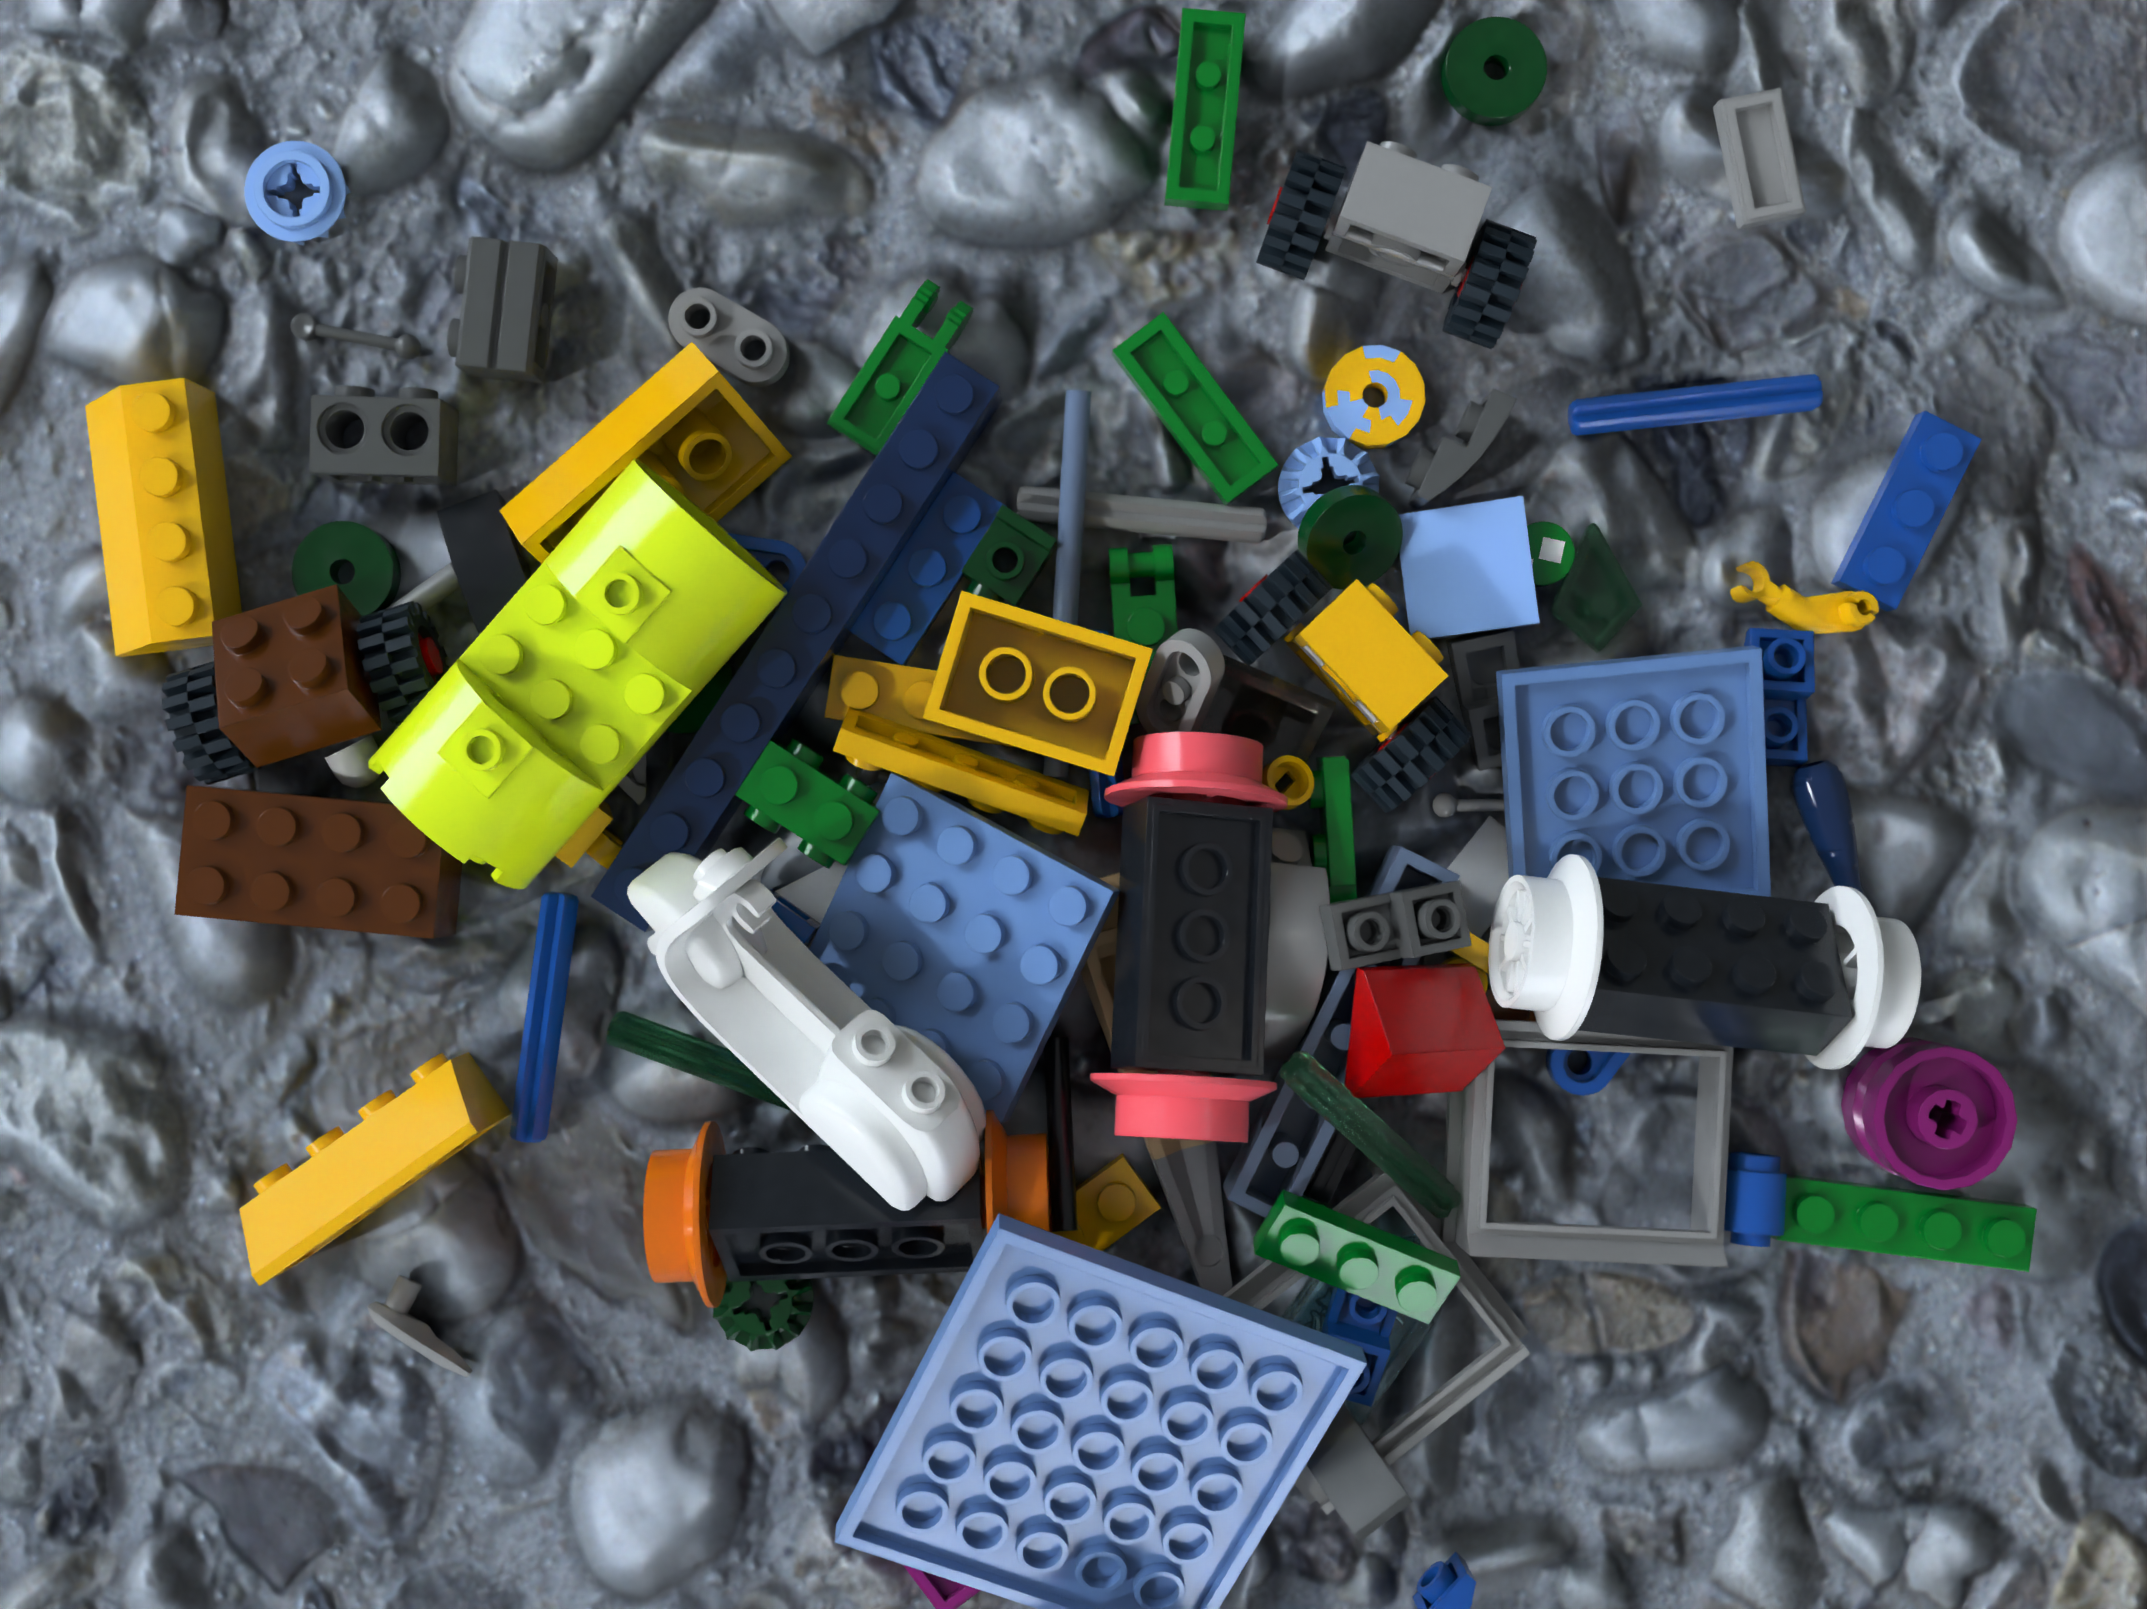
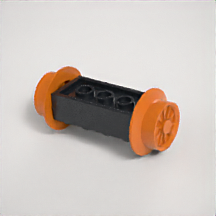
M986 1110L985 1175L980 1151L979 1164L975 1174L952 1198L946 1201H935L926 1195L912 1209L901 1211L891 1206L830 1146L813 1144L804 1146L795 1152L771 1153L762 1148L746 1147L734 1151L733 1154H726L719 1125L715 1121H706L698 1134L693 1148L654 1150L649 1158L644 1185L643 1230L646 1260L650 1276L655 1283L694 1282L704 1304L708 1308H717L723 1299L727 1277L729 1282L968 1272L998 1213L1052 1233L1047 1133L1008 1135L1003 1125L999 1122L994 1110Z

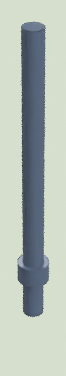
M1066 390L1052 618L1078 626L1092 392ZM1044 756L1043 775L1068 777L1069 763Z

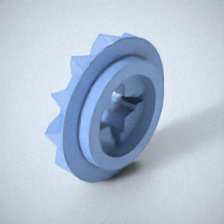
M305 141L281 142L262 152L251 165L244 187L246 206L254 222L276 240L293 242L303 246L305 241L317 237L328 238L329 229L335 222L346 218L344 204L346 195L351 192L345 182L340 164L321 147ZM298 174L302 183L309 189L320 192L303 198L302 209H299V214L293 203L278 197L284 196L285 192L295 190L296 180H299Z
M1321 436L1297 447L1284 463L1278 480L1279 501L1290 522L1299 529L1308 509L1318 498L1324 495H1315L1314 492L1304 494L1303 490L1310 489L1312 485L1317 484L1321 480L1322 469L1324 468L1323 462L1325 461L1327 469L1331 470L1334 479L1354 480L1355 483L1349 485L1365 486L1379 493L1380 475L1376 472L1367 451L1361 450L1356 445L1350 443L1347 438H1324Z

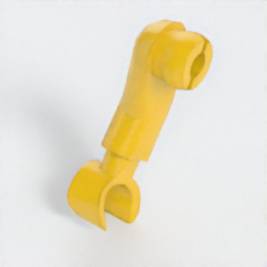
M1750 561L1736 567L1738 572L1746 573L1751 577L1753 590L1751 591L1743 585L1730 589V595L1737 603H1747L1757 599L1766 605L1765 610L1794 630L1814 631V634L1861 630L1865 625L1871 624L1876 619L1874 615L1879 612L1877 599L1864 590L1804 597L1785 584L1778 586L1771 582L1764 566L1755 561Z

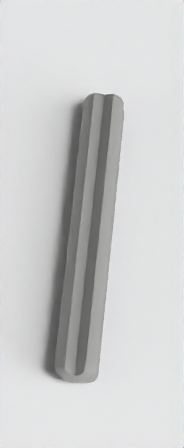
M1034 486L1020 487L1017 494L1016 513L1031 523L1058 525L1060 489ZM1086 491L1083 528L1258 544L1264 540L1266 535L1267 513L1263 508Z

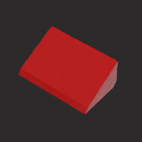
M1469 963L1357 968L1343 1093L1348 1098L1459 1092L1506 1049L1475 966Z

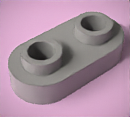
M699 287L686 290L672 303L668 315V324L673 337L683 348L693 342L717 369L752 387L769 386L777 382L785 374L790 362L789 346L780 330L772 323L708 288ZM701 309L709 311L710 321L704 328L694 329L690 327V317L695 311ZM752 341H762L766 345L765 354L758 360L746 359L744 356L746 346Z
M1191 628L1179 630L1157 649L1136 703L1139 721L1148 734L1195 732L1203 724L1225 672V661L1220 648L1204 632Z

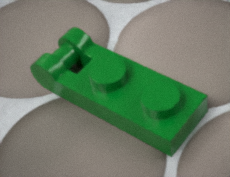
M1172 544L1152 545V551L1135 553H1128L1127 547L1108 548L1114 637L1153 649L1142 686L1157 649L1162 643L1178 632ZM1154 577L1155 595L1131 597L1130 578ZM1136 706L1134 709L1130 725L1141 724L1137 715Z

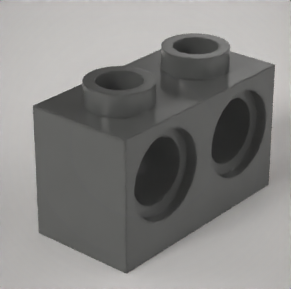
M349 385L336 386L334 396L311 395L309 473L330 482L457 486L459 410L442 399H438L437 391L417 387L399 388L398 397H375V390L371 388ZM362 419L364 434L361 441L351 448H345L343 434L346 427L351 422ZM426 421L429 429L426 442L418 449L408 450L406 445L408 430L414 424Z

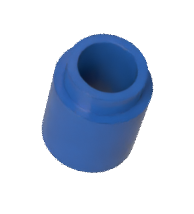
M1728 1152L1724 1231L1731 1232L1730 1243L1770 1247L1771 1236L1784 1235L1787 1173L1780 1172L1781 1156L1748 1152Z

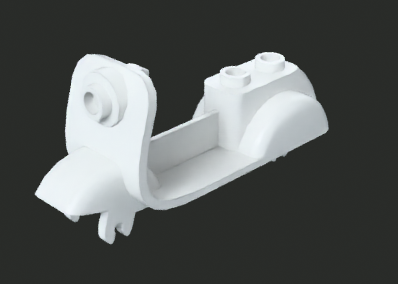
M780 837L754 858L742 847L734 848L728 853L722 848L717 849L704 861L690 854L670 852L632 880L628 886L627 895L631 904L655 931L648 938L647 944L651 953L656 955L659 969L677 997L707 1029L891 1206L901 1211L910 1210L926 1195L935 1201H946L952 1198L972 1178L978 1168L980 1157L979 1143L985 1136L986 1113L976 1088L962 1068L936 1043L913 1029L894 1025L885 1015L872 1010L823 964L776 915L771 907L776 903L777 899L769 889L761 884V876L766 865L788 848Z

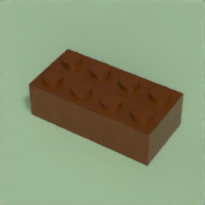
M187 785L174 915L435 939L456 935L463 863L426 836L392 802L221 786Z

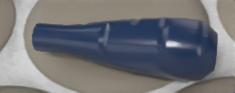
M1828 760L1816 761L1796 768L1791 779L1794 800L1804 826L1809 832V837L1834 887H1852L1865 896L1860 879L1851 803L1842 772L1838 769L1837 765Z

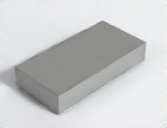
M1782 88L1719 100L1713 106L1737 230L1800 218L1806 213Z

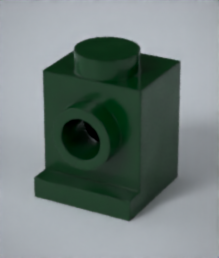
M1002 504L996 513L994 521L961 570L963 576L971 581L966 591L1019 607L1055 552L1057 539ZM1009 550L1016 554L1018 563L1014 570L1002 573L995 569L993 560L998 552Z

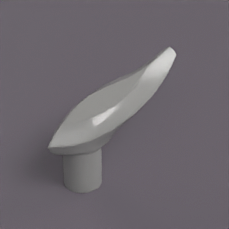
M399 1275L384 1304L375 1301L367 1306L370 1316L377 1325L432 1362L467 1378L473 1371L451 1347L435 1336L426 1323L408 1314L422 1287L420 1283Z

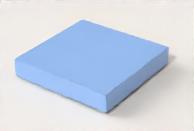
M1523 496L1398 514L1403 529L1399 555L1410 635L1420 631L1431 640L1540 624Z

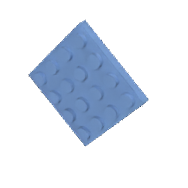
M1752 645L1496 671L1509 879L1514 875L1547 878L1552 868L1562 857L1575 854L1584 856L1589 860L1597 877L1771 897L1762 648Z
M891 772L875 806L881 812L851 858L809 950L872 1010L885 1015L894 1025L904 1026L919 1032L949 1054L976 1088L982 1100L985 1113L986 1110H994L999 1122L1002 1124L1010 1119L1121 890L952 799L924 788L906 776Z

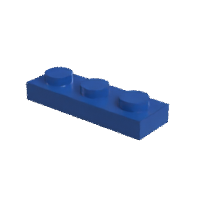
M1927 411L1916 414L1831 584L1845 591L1857 592L1864 590L1877 599L1879 608L1887 612L1896 610L1982 439Z
M953 472L851 627L850 632L898 664L906 666L964 577L961 570L994 521L996 513L1003 503Z

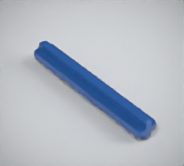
M1808 374L1576 399L1569 404L1568 424L1570 432L1573 435L1579 436L1806 412L1821 406L1823 401L1822 383L1819 376Z
M551 891L544 893L541 897L509 1133L512 1139L520 1142L538 1143L545 1140L548 1134L579 904L578 897L570 893Z

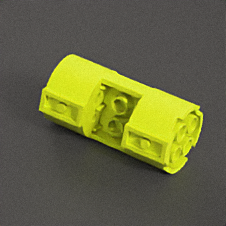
M634 458L497 616L370 758L368 762L369 769L379 775L385 771L389 779L380 789L418 829L463 864L471 859L478 864L484 865L487 862L496 867L491 873L496 883L513 889H525L788 592L753 554L731 537L711 516L703 512L659 474Z

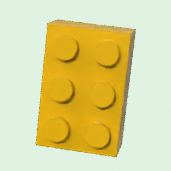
M961 590L923 718L1114 777L1153 649Z

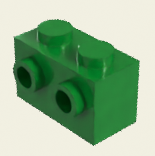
M794 738L790 740L787 747L782 743L770 740L735 794L749 804L743 814L774 834L778 832L781 825L803 839L797 849L828 869L831 868L835 860L844 866L848 865L881 812L875 807L876 804L873 803L879 793L848 773L844 775L841 781L819 768L825 758Z

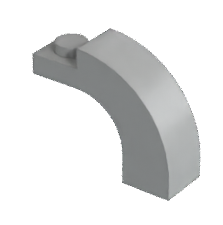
M1274 827L1272 831L1264 1058L1287 1060L1304 1037L1320 997L1328 951L1319 906L1330 904L1326 868L1312 867L1305 831Z

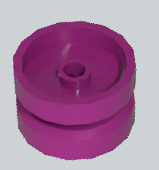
M1914 1037L1903 1038L1889 1048H1874L1863 1055L1847 1077L1841 1102L1845 1130L1862 1156L1882 1170L1898 1175L1916 1185L1943 1191L1972 1186L1996 1171L2012 1148L2018 1121L2013 1092L1996 1067L1975 1052Z

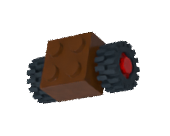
M335 584L213 621L214 661L168 675L165 678L167 682L163 683L162 692L167 697L162 699V708L169 713L170 719L165 720L168 731H174L176 740L172 743L177 753L181 751L184 753L183 764L187 770L194 769V778L199 782L204 781L205 784L210 785L257 771L267 764L380 731L382 728L379 706L382 711H387L388 719L392 723L396 722V725L399 726L450 667L446 665L444 657H447L444 646L440 647L439 634L436 627H431L429 615L426 611H422V606L418 602L414 603V601L361 616L339 586Z

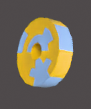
M1385 345L1361 346L1344 354L1329 372L1322 391L1323 413L1331 430L1340 438H1347L1350 443L1365 450L1383 449L1401 441L1419 421L1426 402L1424 380L1416 364L1401 351ZM1372 387L1379 389L1384 396V404L1375 408L1368 406L1363 399V391Z

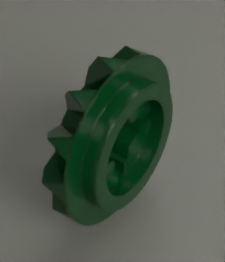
M727 1277L723 1299L717 1308H713V1318L718 1320L720 1326L725 1331L727 1340H735L746 1346L750 1352L758 1349L778 1350L801 1334L811 1317L814 1305V1292L810 1279L757 1281V1285L761 1284L765 1293L776 1292V1294L787 1292L786 1295L781 1296L780 1300L773 1303L770 1308L771 1318L769 1319L770 1324H768L767 1318L762 1316L759 1308L748 1310L746 1307L739 1309L753 1295V1284L755 1281L729 1282Z

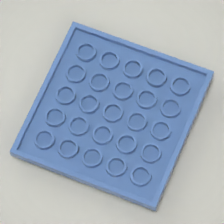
M998 1213L836 1523L835 1543L1036 1609H1219L1367 1365L1363 1348Z

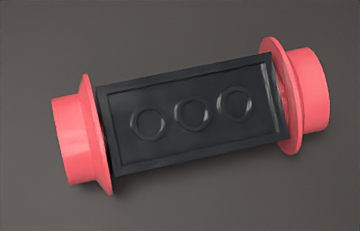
M1162 732L1139 736L1133 740L1131 778L1105 789L1104 799L1111 804L1123 807L1119 890L1121 891L1118 901L1110 1068L1157 1071V1074L1090 1073V1081L1116 1095L1114 1136L1248 1143L1250 1102L1277 1090L1276 1082L1210 1077V1075H1263L1273 812L1285 809L1288 805V798L1284 794L1262 784L1263 745L1253 739L1209 732Z

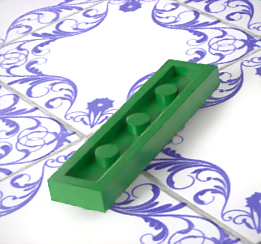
M1787 1174L1784 1235L1771 1237L1779 1241L2029 1272L2037 1209L2020 1203Z

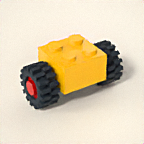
M1297 549L1270 575L1266 574L1258 581L1213 631L1247 667L1254 663L1284 633L1288 634L1283 638L1287 642L1286 645L1371 735L1379 734L1376 738L1381 743L1376 745L1369 752L1370 754L1362 759L1358 766L1353 769L1350 776L1385 813H1388L1391 809L1393 810L1398 807L1403 800L1406 801L1419 787L1421 788L1432 776L1439 772L1446 765L1445 763L1460 751V748L1467 743L1472 733L1437 696L1430 698L1424 705L1422 704L1411 716L1404 719L1399 726L1397 725L1449 675L1438 665L1444 659L1440 650L1420 631L1410 635L1393 617L1399 612L1398 607L1376 584L1371 583L1365 588L1356 579L1306 626L1302 623L1295 624L1333 588Z

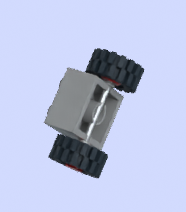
M1367 141L1350 180L1338 215L1332 214L1331 219H1329L1328 217L1346 167L1297 149L1284 186H1280L1267 221L1269 227L1256 263L1305 280L1322 233L1325 231L1324 238L1328 239L1325 248L1327 252L1443 294L1451 282V285L1455 286V293L1450 301L1442 331L1489 349L1494 348L1521 292L1520 289L1523 281L1526 279L1529 270L1528 266L1533 258L1537 240L1532 235L1486 219L1467 258L1492 187L1478 182V175L1465 167L1455 164H1444L1440 168L1416 159L1417 154L1415 151L1400 143L1383 141L1380 145Z

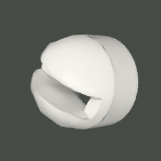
M372 735L325 758L334 776L342 784L350 787L368 786L380 776L369 769L368 766L370 758L379 749Z

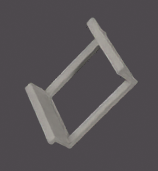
M1495 1019L1505 1047L1699 1056L1690 1229L1488 1221L1487 1201L1494 1059L1462 1091L1448 1092L1440 1240L1445 1243H1456L1469 1256L1729 1268L1723 1242L1734 1047L1579 1030L1569 1039L1558 1041L1546 1037L1539 1028L1537 1021Z
M1385 1151L1366 1166L1373 1177L1332 1210L1366 1224H1371L1394 1206L1426 1248L1457 1260L1461 1277L1456 1286L1499 1339L1496 1344L1372 1441L1388 1464L1391 1465L1531 1353L1520 1341L1529 1331L1470 1256L1456 1243H1445L1440 1240L1441 1220ZM1267 1260L1223 1296L1262 1310L1304 1277L1305 1274ZM1306 1465L1296 1480L1295 1486L1310 1505L1317 1500L1323 1511L1328 1515L1335 1507Z

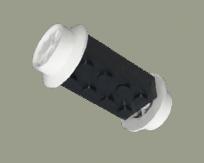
M1575 854L1562 857L1552 868L1547 878L1525 875L1512 876L1504 885L1497 900L1489 938V978L1496 1002L1504 1008L1534 1011L1536 1021L1542 1033L1549 1039L1558 1041L1569 1039L1579 1030L1803 1054L1812 1064L1819 1068L1840 1069L1851 1063L1863 1047L1889 1048L1903 1038L1914 1018L1921 987L1920 955L1911 930L1901 920L1876 916L1871 903L1855 888L1835 886L1823 892L1814 902L1611 879L1597 877L1589 860L1584 856Z

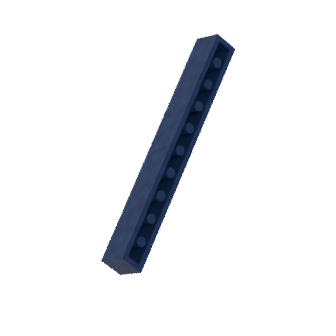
M946 351L944 352L591 895L593 899L642 931L653 930L631 904L627 895L628 886L632 880L670 852L690 854L702 861L705 860L743 800L735 794L770 740L781 743L833 663L834 655H838L850 637L851 627L951 474L957 472L1002 403L1000 386Z

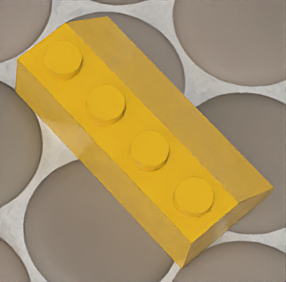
M691 342L499 511L520 544L542 564L634 458L659 474L703 512L718 522L789 460L792 455L716 367Z
M186 378L120 385L85 405L115 656L126 657L213 646L212 622L242 613L215 392Z
M443 1052L433 1057L410 1074L416 1083L414 1086L398 1097L395 1096L391 1089L379 1095L358 1110L359 1115L364 1120L346 1134H344L339 1126L335 1127L305 1148L311 1158L298 1168L292 1170L288 1163H285L253 1185L259 1195L242 1206L239 1211L251 1274L259 1286L308 1259L512 1114L469 1052L450 1060L447 1059Z

